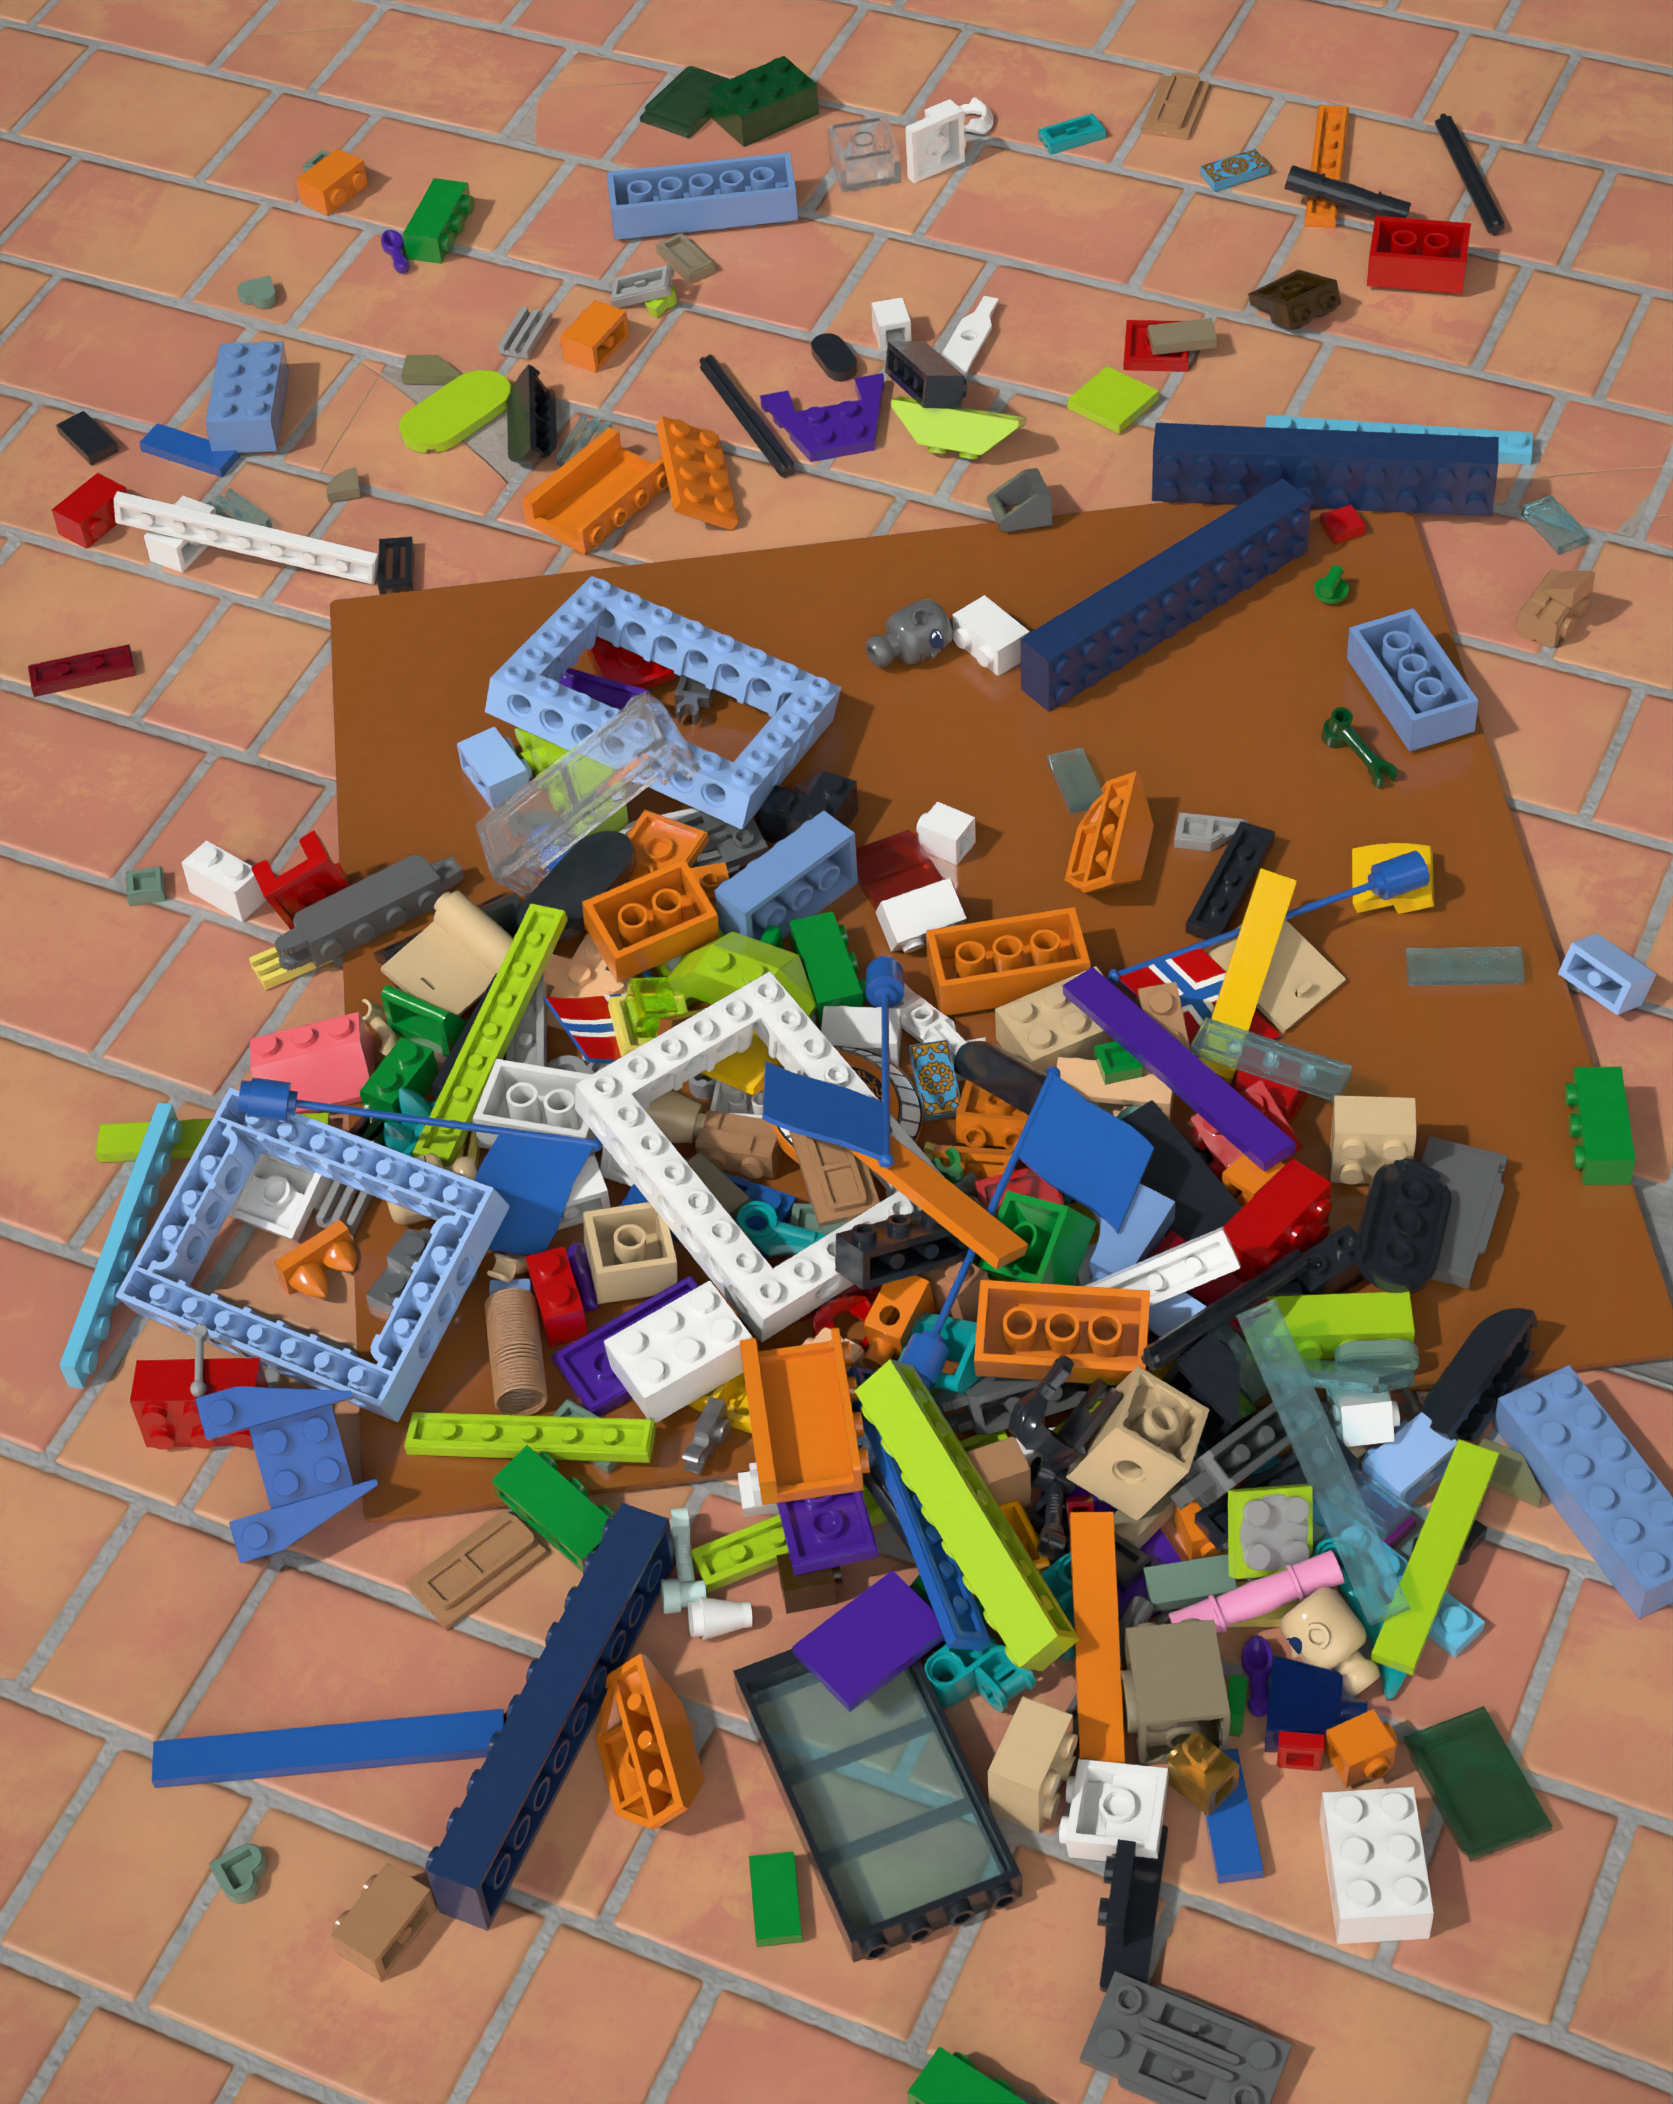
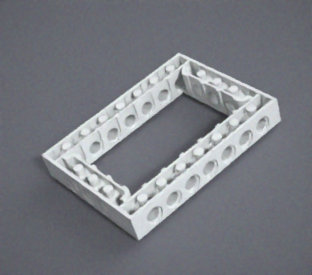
M771 972L764 974L575 1084V1110L761 1343L854 1285L835 1271L836 1233L851 1230L853 1226L858 1224H873L884 1221L891 1215H906L921 1211V1208L868 1166L886 1188L888 1198L785 1262L772 1268L646 1113L645 1109L650 1107V1102L672 1089L675 1091L681 1089L682 1083L704 1070L710 1072L714 1069L716 1063L737 1051L742 1053L747 1050L753 1041V1030L769 1048L768 1054L771 1058L776 1057L786 1070L843 1086L878 1100ZM890 1114V1135L941 1174Z

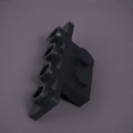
M1162 1825L1158 1859L1136 1856V1842L1120 1839L1117 1841L1116 1855H1107L1104 1883L1111 1884L1109 1898L1101 1897L1097 1922V1926L1105 1927V1950L1100 1977V1990L1102 1992H1107L1115 1971L1142 1983H1148L1168 1836V1827Z

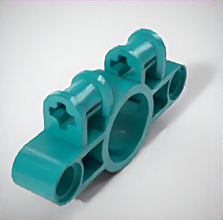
M1070 1552L1040 1574L1074 1628ZM977 1597L975 1602L985 1625L987 1622L983 1615L985 1609ZM990 1636L991 1643L984 1651L948 1648L946 1644L932 1654L925 1664L927 1677L943 1708L952 1707L960 1703L976 1690L998 1712H1004L1008 1708V1702L1022 1691H1031L1036 1687V1679L1032 1673L1035 1670L1023 1669L1014 1665L1005 1653V1646L997 1645L996 1640ZM1074 1645L1059 1658L1065 1662L1073 1659L1075 1656ZM946 1676L953 1678V1680L949 1682H940L937 1680L940 1677Z

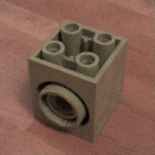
M1189 1618L1179 1623L1161 1625L1142 1623L1136 1627L1126 1628L1125 1670L1120 1672L1122 1706L1126 1731L1129 1734L1134 1733L1138 1764L1142 1766L1168 1764V1756L1174 1747L1180 1742L1185 1741L1194 1731L1199 1732L1220 1750H1228L1230 1708L1214 1619L1200 1620Z

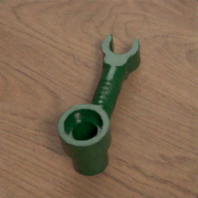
M1343 707L1334 709L1331 717L1324 723L1321 732L1322 741L1327 746L1335 749L1348 745L1368 768V773L1371 775V781L1375 787L1379 789L1383 787L1385 780L1380 774H1386L1395 782L1397 776L1396 767L1389 762H1385L1384 759L1378 758L1367 744L1362 741L1351 726L1353 720L1351 711Z

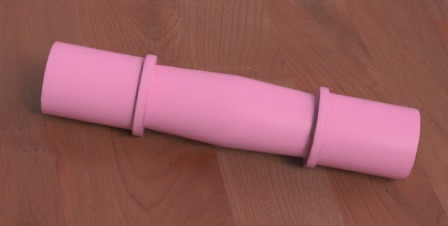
M1332 1550L1292 1566L1288 1564L1285 1566V1571L1251 1581L1216 1598L1210 1595L1208 1599L1172 1612L1168 1616L1171 1623H1179L1189 1618L1200 1620L1214 1619L1216 1633L1221 1631L1225 1633L1227 1632L1226 1627L1262 1616L1297 1599L1301 1603L1321 1587L1333 1588L1345 1582Z

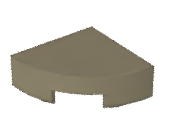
M356 467L336 475L327 487L329 503L361 497Z

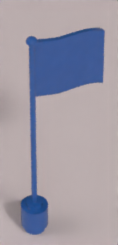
M880 956L874 959L867 967L866 997L873 1006L881 1007L882 1102L843 1086L793 1073L766 1061L762 1119L788 1131L846 1147L878 1160L879 1165L883 1168H890L894 1164V1157L890 1154L889 1008L897 1006L904 997V971L901 964L894 958Z
M1049 1066L1045 1070L1047 1074L1046 1080L986 1211L992 1216L994 1215L1018 1159H1020L1051 1187L1098 1214L1118 1234L1154 1152V1147L1131 1125L1087 1101L1060 1078L1061 1073L1056 1066ZM970 1248L933 1330H924L922 1334H912L900 1362L914 1366L928 1390L935 1387L950 1354V1349L945 1345L946 1340L940 1333L976 1255Z
M255 1077L252 1078V1081H241L237 1111L247 1113V1117L286 1122L287 1114L295 1115L297 1107L498 1135L479 1167L474 1181L494 1188L510 1206L487 1251L529 1256L544 1252L548 1248L558 1230L573 1183L592 1150L594 1149V1152H597L603 1145L597 1136L595 1140L298 1100V1091H291V1082Z

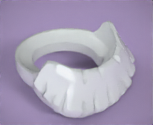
M973 97L969 104L961 105L965 115H981L980 118L971 119L968 125H964V132L980 135L990 131L994 119L991 109L986 104Z

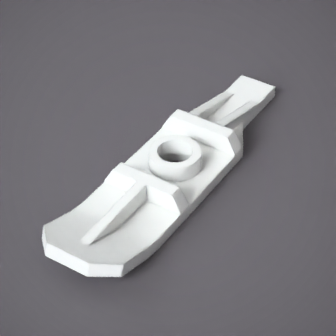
M983 296L975 312L962 318L941 354L944 359L965 376V379L974 359L992 330L990 319L999 303L998 298Z
M904 983V997L897 1006L893 1007L900 1008L901 1028L921 1043L948 1039L951 1055L955 1057L958 1049L967 1042L956 1032L954 1021L913 992Z

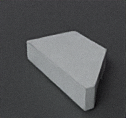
M1179 812L1174 837V848L1211 852L1229 842L1240 821L1247 822V819Z

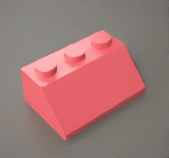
M355 1012L251 1038L250 1069L252 1076L255 1078L291 1082V1091H298V1100L345 1106L362 1101L360 1090L375 1072L374 1039L360 1013ZM296 1107L295 1112L307 1114L321 1111Z

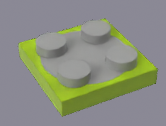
M1297 1484L1228 1490L1229 1577L1234 1579L1266 1577L1285 1571V1566L1288 1564L1292 1566L1313 1557V1486Z

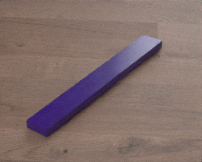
M1090 968L1062 985L1063 995L1261 1170L1265 1172L1295 1152V1142L1095 968Z

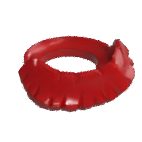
M857 1294L843 1295L842 1298L837 1297L836 1300L828 1301L827 1304L820 1307V1310H817L812 1318L814 1339L823 1328L826 1327L831 1330L834 1327V1318L843 1313H850L864 1323L873 1304L868 1302L869 1299L867 1297ZM867 1336L857 1343L864 1351L870 1347Z

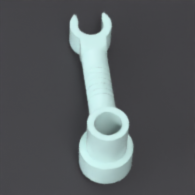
M687 1508L670 1509V1525L678 1578L661 1579L664 1614L681 1613V1608H688L689 1602H698L699 1597L706 1598L705 1582L703 1580L695 1581L693 1559L690 1552L691 1542Z

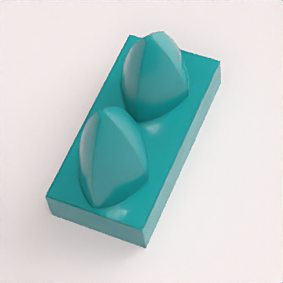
M398 1089L402 1114L430 1116L436 1102H427L420 1094L411 1089ZM393 1121L385 1122L384 1141L386 1147L415 1158L413 1150L425 1125L401 1122V1124Z

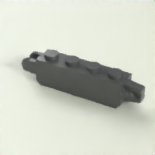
M411 855L297 912L293 919L295 928L284 933V935H280L275 940V948L277 953L279 952L280 954L279 963L281 968L292 971L310 962H313L317 968L426 912L434 910V905L440 896L464 879L462 867L452 856L429 864L423 856Z
M1149 1339L1147 1342V1346L1151 1344V1341ZM981 1376L965 1393L948 1391L933 1399L941 1412L963 1407L964 1412L945 1418L955 1434L974 1429L977 1434L988 1435L1009 1427L1014 1405L1025 1395L1032 1392L1041 1380ZM1063 1382L1048 1401L1045 1416L1078 1406L1092 1384ZM1107 1385L1097 1400L1104 1398L1111 1388H1116L1118 1385Z
M1309 1379L1301 1386L1299 1384L1294 1386L1191 1464L1190 1471L1180 1480L1184 1486L1170 1496L1178 1508L1182 1510L1194 1500L1202 1509L1206 1508L1324 1418L1323 1414L1331 1409L1332 1406L1327 1400L1319 1402L1317 1405L1311 1401L1308 1395L1316 1387L1313 1381Z

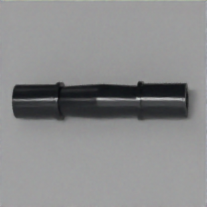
M1292 165L1288 174L1285 190L1313 198L1314 201L1321 199L1348 210L1371 215L1370 219L1375 218V216L1407 218L1411 207L1410 202L1382 194L1381 191L1377 194L1351 183L1325 177V173L1320 174Z

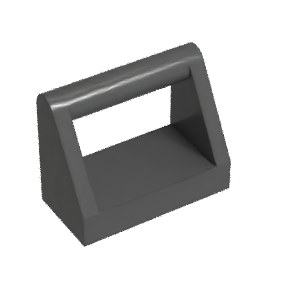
M1038 468L1021 471L987 496V503L1000 530L1003 532L1053 525L1051 493ZM1018 505L1008 513L1006 512V509L1004 507Z

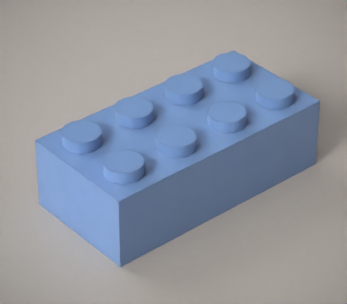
M283 341L220 344L205 422L212 451L237 450V453L277 451L290 373Z
M1414 608L1349 628L1347 660L1409 752L1475 731L1478 699Z
M822 811L813 819L803 823L798 830L787 838L778 841L772 849L761 857L751 861L746 868L731 879L722 882L714 892L718 926L723 934L734 931L760 941L767 925L780 927L783 940L790 934L789 921L816 915L858 884L855 833L827 812Z

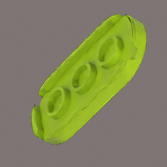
M475 370L458 376L402 416L399 423L402 442L409 449L419 453H427V449L443 452L454 447L507 409L511 393L508 379L502 374L490 370Z

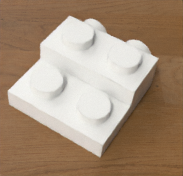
M951 99L925 109V119L905 127L907 177L914 184L965 162L966 139L964 137V122L966 117L961 106L956 105Z
M261 1153L228 1216L298 1243L312 1210L319 1212L334 1180Z
M1078 1759L1076 1776L1069 1775L1066 1786V1802L1071 1803L1069 1816H1062L1059 1831V1841L1061 1844H1066L1068 1857L1106 1862L1107 1855L1114 1856L1116 1854L1117 1841L1120 1839L1136 1842V1856L1158 1859L1169 1782L1168 1768Z

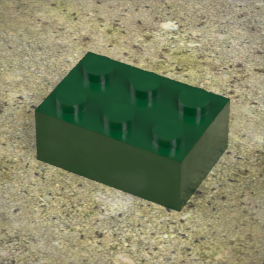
M785 56L775 58L771 62L755 69H750L741 75L709 88L712 119L743 147L819 114L817 84Z

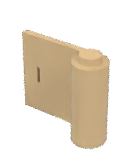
M457 890L453 893L445 892L440 896L434 905L436 912L433 922L381 966L380 971L404 992L460 1017L483 996L495 973H498L514 937Z
M1284 920L1256 1007L1284 1034L1342 985L1346 978L1287 920ZM1238 937L1219 943L1207 952L1225 972L1227 971Z

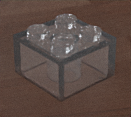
M887 116L827 126L829 157L841 192H855L860 189L901 183L900 151Z

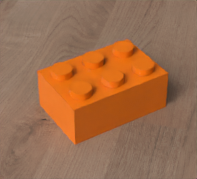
M685 859L582 902L584 926L617 983L719 938L718 914Z

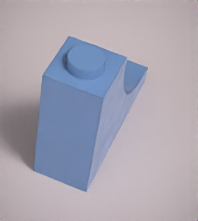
M1140 1183L1118 1234L1105 1220L1096 1214L1100 1226V1235L1096 1249L1089 1261L1090 1278L1093 1279V1282L1146 1260L1161 1242L1175 1219V1201Z

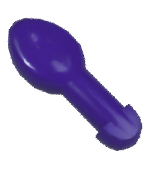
M386 230L381 237V246L385 253L391 255L394 269L398 273H406L409 270V261L403 254L405 248L403 237L397 231Z
M575 1242L569 1247L567 1257L573 1276L576 1279L583 1309L592 1312L598 1309L600 1304H597L586 1248L582 1243Z
M1255 1635L1243 1647L1241 1662L1244 1672L1249 1677L1250 1699L1247 1701L1249 1712L1251 1715L1260 1718L1267 1715L1270 1709L1271 1701L1268 1699L1267 1677L1274 1667V1654L1269 1643L1262 1636Z

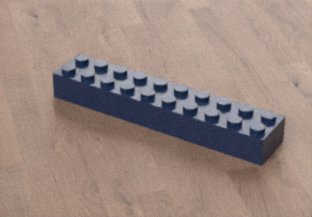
M1156 423L1153 444L1152 501L1240 505L1283 478L1311 499V508L1338 509L1352 505L1355 510L1492 516L1498 472L1499 437Z
M1282 478L1020 639L1021 690L1050 712L1059 705L1067 703L1072 697L1088 687L1094 686L1107 675L1120 670L1125 664L1139 655L1147 653L1152 647L1163 640L1174 636L1187 625L1200 620L1205 614L1216 607L1224 605L1229 599L1240 592L1251 588L1264 577L1275 573L1288 562L1301 557L1308 551L1311 499Z
M621 1503L614 1517L610 1516L605 1522L602 1530V1541L596 1552L591 1551L587 1556L580 1583L577 1587L573 1586L569 1590L564 1604L565 1611L559 1622L555 1621L551 1624L546 1635L545 1649L540 1658L536 1657L532 1660L526 1675L527 1683L521 1694H515L511 1699L507 1709V1720L501 1732L496 1731L492 1735L487 1747V1758L481 1769H475L467 1785L466 1798L460 1808L455 1807L451 1812L446 1826L447 1833L440 1847H433L427 1858L425 1869L439 1913L486 1931L489 1930L601 1711V1706L608 1691L605 1688L607 1675L627 1661L661 1594V1579H669L676 1565L669 1518Z

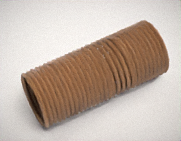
M502 1289L489 1296L484 1304L494 1403L496 1409L503 1414L528 1416L538 1412L548 1401L537 1301L531 1292L524 1289Z

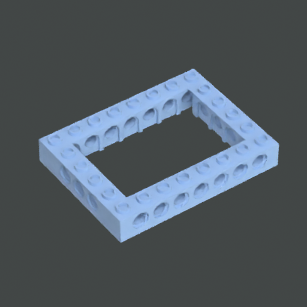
M591 576L490 678L485 712L742 830L761 808L774 786L782 783L832 723L842 687L830 683L825 678L817 677L801 670L791 663H786L772 657L760 649L752 648L734 640L729 635L721 634L703 626L697 621L678 615L666 607L658 606L640 598L635 593H629L611 585L606 580ZM596 636L613 643L612 645L617 648L623 647L643 656V659L648 662L654 661L674 670V673L679 676L685 675L705 684L706 688L710 690L714 688L734 697L741 704L745 702L765 711L772 718L738 758L731 762L714 752L700 748L683 738L667 733L650 723L623 713L617 708L592 699L584 693H579L559 684V682L561 681V675L570 666L574 667L577 664L578 657L586 649H591L594 646Z
M229 1088L115 1297L135 1313L189 1336H192L191 1330L193 1327L204 1325L209 1333L208 1339L204 1342L242 1358H260L263 1367L318 1390L352 1391L354 1399L347 1402L398 1423L510 1206L492 1187L296 1112L295 1115L287 1114L286 1122L247 1117V1113L237 1111L240 1091ZM261 1153L436 1220L430 1231L432 1237L419 1262L414 1261L411 1267L413 1273L400 1298H395L392 1303L394 1309L380 1335L376 1334L372 1342L371 1354L378 1361L377 1365L359 1358L350 1349L344 1348L341 1351L327 1345L316 1335L311 1334L310 1337L293 1331L282 1321L277 1320L276 1323L261 1318L248 1307H244L243 1310L228 1304L214 1293L208 1296L190 1286Z

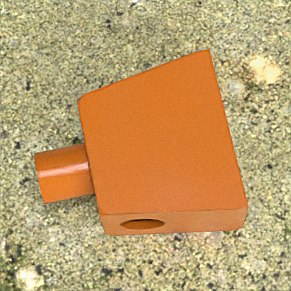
M914 1275L883 1284L864 1322V1329L870 1347L862 1361L869 1368L878 1370L889 1359L898 1361L918 1318L925 1312L937 1314L928 1280Z

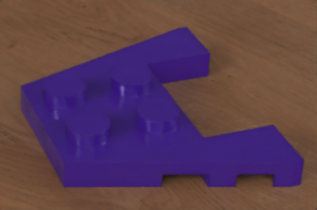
M880 373L854 378L855 389L859 398L857 401H843L839 404L824 407L815 406L796 412L787 390L760 395L761 408L765 413L769 412L773 416V421L779 428H784L789 433L790 440L810 462L875 451L879 412L882 405V392L884 391V375Z

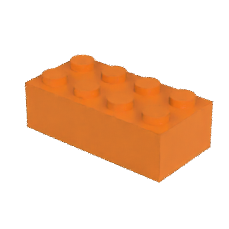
M1075 907L926 930L929 970L939 1011L946 1016L1001 1007L1086 971L1091 966Z
M980 1280L974 1354L976 1376L1043 1380L1054 1361L1064 1354L1072 1359L1074 1363L1070 1376L1064 1382L1092 1384L1096 1379L1101 1378L1107 1385H1119L1136 1366L1146 1371V1364L1142 1363L1141 1356L1144 1354L1143 1350L1147 1347L1150 1290Z

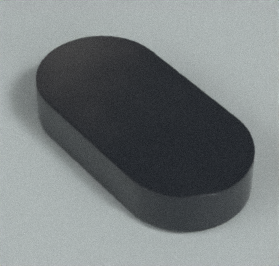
M824 333L812 340V356L830 379L846 381L856 375L857 359L838 335Z

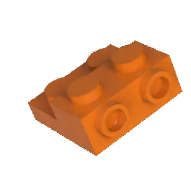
M966 1079L956 1113L955 1143H965L969 1147L976 1148L989 1145L1014 1150L1029 1115Z

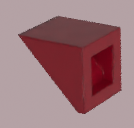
M1092 1495L1065 1496L1068 1529H1070V1512H1094V1501Z

